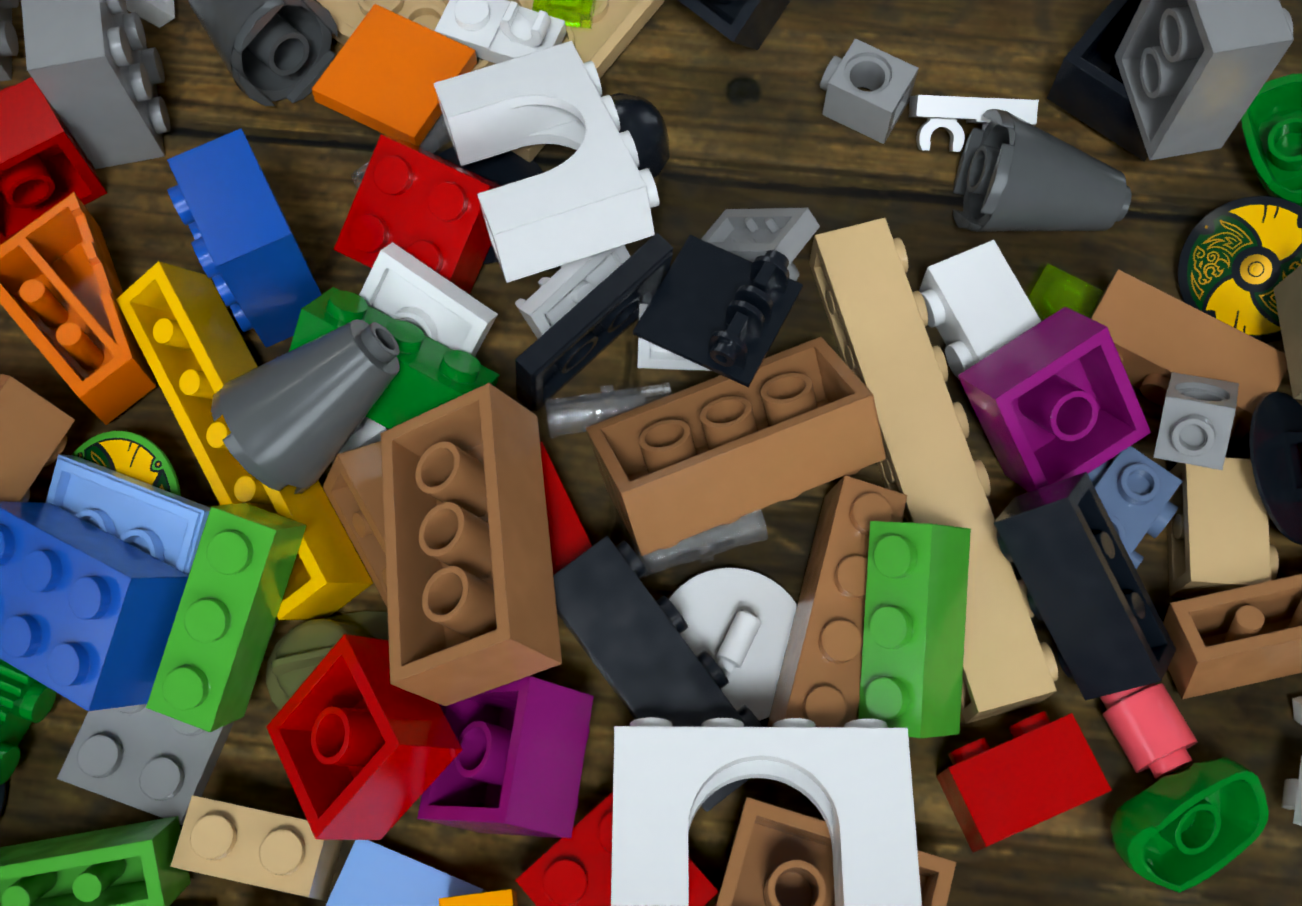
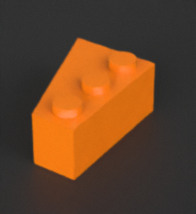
M73 192L0 245V304L79 399L107 425L157 386L150 366L116 301L123 293L102 230L76 193Z

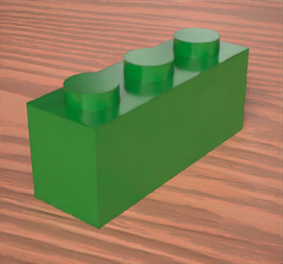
M332 287L301 308L289 349L290 352L356 319L368 324L376 322L385 327L395 338L399 346L400 353L397 355L400 369L365 417L388 429L487 383L496 386L500 374L481 365L473 355L460 350H452L424 335L423 331L416 325L407 321L396 320L369 306L361 296L353 292L339 290L335 287Z

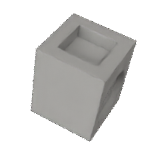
M855 38L843 59L834 56L824 72L820 83V88L826 91L822 115L884 144L910 101L919 68ZM858 87L868 88L872 91H862Z
M1172 372L1153 458L1223 470L1236 411L1239 383Z

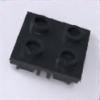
M689 235L634 328L633 335L749 388L803 289V284L789 279L790 274L787 269L789 260L778 251L768 250L765 255L758 256L754 262H751Z

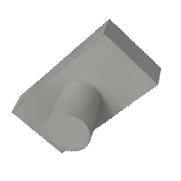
M808 208L726 209L701 240L751 262H754L756 257L765 255L768 250L778 251L789 260L787 267L790 274L789 279L797 281L799 271L792 261L815 234L820 225Z

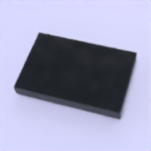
M658 233L515 359L517 398L529 411L539 410L639 319V304L650 303L670 269L673 256V247Z

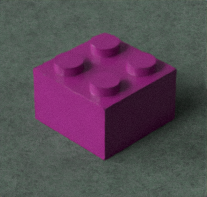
M1063 307L958 375L1005 476L1027 492L1084 472L1088 474L1151 433L1108 327L1067 307Z
M527 676L448 706L439 704L463 750L422 794L417 819L487 834L572 838L594 696Z

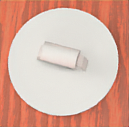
M719 568L698 574L681 585L669 599L688 625V629L680 635L696 656L703 650L707 651L724 672L729 683L721 690L736 711L746 705L759 721L768 718L797 603L776 582L754 571L740 568Z

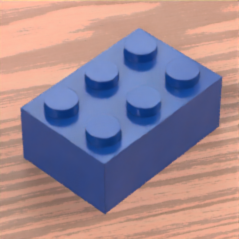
M242 128L167 159L178 185L167 189L168 194L182 222L190 228L195 239L191 244L204 272L209 279H213L222 300L227 307L230 306L243 333L254 328L266 348L292 337L301 308L322 294Z
M0 501V659L87 711L147 704L189 575L54 504Z

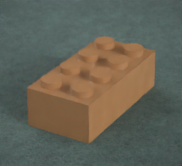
M822 337L764 358L749 388L720 375L586 427L605 488L641 557L659 549L671 548L684 539L719 525L731 524L742 516L769 505L796 498L802 492L837 478L844 477L845 475H854L862 468L886 459L873 393Z
M487 383L382 432L381 455L390 684L443 706H448L562 664L537 416L492 384Z

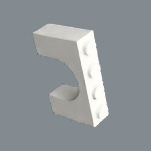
M572 41L433 83L448 135L461 166L537 144H556L577 150L569 159L549 171L477 194L492 247L507 283L655 235L650 208L659 206L660 203L653 176L648 168L638 170V153L630 132L627 130L619 133L621 129L620 121L611 96L601 97L602 87L594 63L592 61L583 63Z
M655 717L633 720L630 726H614L611 906H689L688 833L692 820L700 806L715 791L729 783L748 778H766L785 783L800 791L817 807L826 822L831 837L835 906H922L908 728H888L885 721L869 718L852 720L847 722L844 727H816L813 721L802 718L779 720L773 724V727H744L742 721L733 718L709 719L704 721L701 727H673L672 722L669 720Z

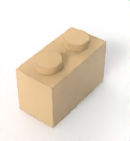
M1225 457L1223 470L1178 462L1169 471L1182 480V483L1169 500L1178 507L1176 513L1167 524L1169 597L1190 599L1275 580L1279 567L1278 552L1276 547L1270 545L1268 521L1270 516L1259 495L1253 475L1251 459Z
M192 795L170 867L327 902L343 840L315 839L308 821L304 819Z

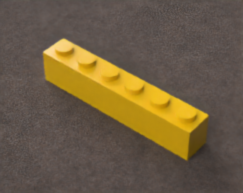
M158 261L123 292L116 301L219 504L247 503L307 525L277 615L278 620L325 619L330 617L372 585L373 581L319 480L302 494H294L296 487L287 485L281 491H277L267 487L249 474L229 452L222 440L231 431L223 415L214 422L211 413L213 395L228 381L258 366L211 278L209 279L207 275Z

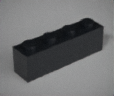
M606 536L553 575L558 616L635 720L655 717L669 720L672 722L673 727H701V724L709 719L733 718L742 721L744 727H763L746 705L736 711L721 689L729 681L710 654L703 650L696 656L680 634L688 629V625L672 602L665 595L655 601L640 581L648 571L626 541L623 540L615 546L610 538ZM750 778L738 780L721 787L710 795L700 807L708 812Z

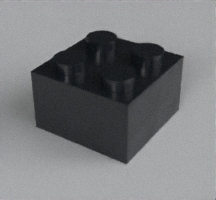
M1112 0L1063 59L1047 99L1145 162L1148 154L1115 59V54L1142 0Z

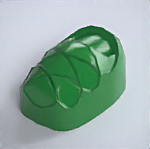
M1293 73L1265 82L1241 118L1253 167L1264 189L1270 197L1285 199L1302 207V74Z
M1227 757L1193 763L1192 766H1188L1184 770L1163 776L1150 787L1117 808L1110 826L1112 843L1128 868L1148 881L1180 893L1210 878L1251 845L1264 830L1268 822L1269 810L1266 795L1258 776L1243 765Z

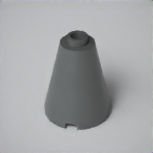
M188 0L237 86L250 99L264 106H275L272 101L286 98L292 103L304 99L312 92V87L336 56L330 48L332 33L338 37L337 25L329 10L317 0Z
M990 109L982 115L991 120L985 130L974 127L962 152L954 182L953 193L964 195L963 211L953 209V217L958 228L973 232L1106 231L1116 221H1121L1127 214L1132 197L1131 189L1126 184L1125 175L1106 163L1010 112L1000 109Z
M356 319L228 381L213 395L211 405L214 422L223 415L231 431L222 441L243 468L267 487L281 491L287 485L296 487L294 494H302L319 480L399 372L400 365L397 355L400 353L399 346L392 334L382 325L376 322L368 324Z

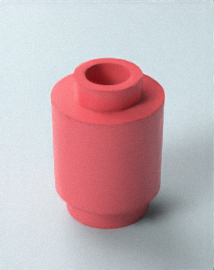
M1153 683L1100 697L1107 709L1102 715L1136 773L1150 769L1155 779H1158L1193 761L1187 749L1198 741L1163 683L1157 685Z

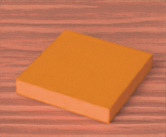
M374 4L311 90L315 102L382 134L410 142L419 147L442 114L433 83L471 72L477 64L476 50Z

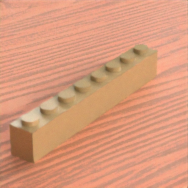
M886 218L817 234L814 236L809 265L841 359L874 395L886 459L877 462L885 488L907 495L901 522L938 524L971 529L961 712L965 723L1039 704L1057 691L1054 681L1058 679L1057 663L1049 645L1046 642L1039 643L1031 618L1035 615L1028 602L1027 587L1022 579H1016L1010 561L1005 558L999 547L997 528L994 525L996 520L987 499L991 492L988 473L981 460H973L966 441V438L969 437L968 419L961 403H952L945 383L948 381V366L945 355L938 345L933 347L931 345L925 328L928 325L926 303L919 291L912 292L906 276L909 264L904 243L899 237H892Z

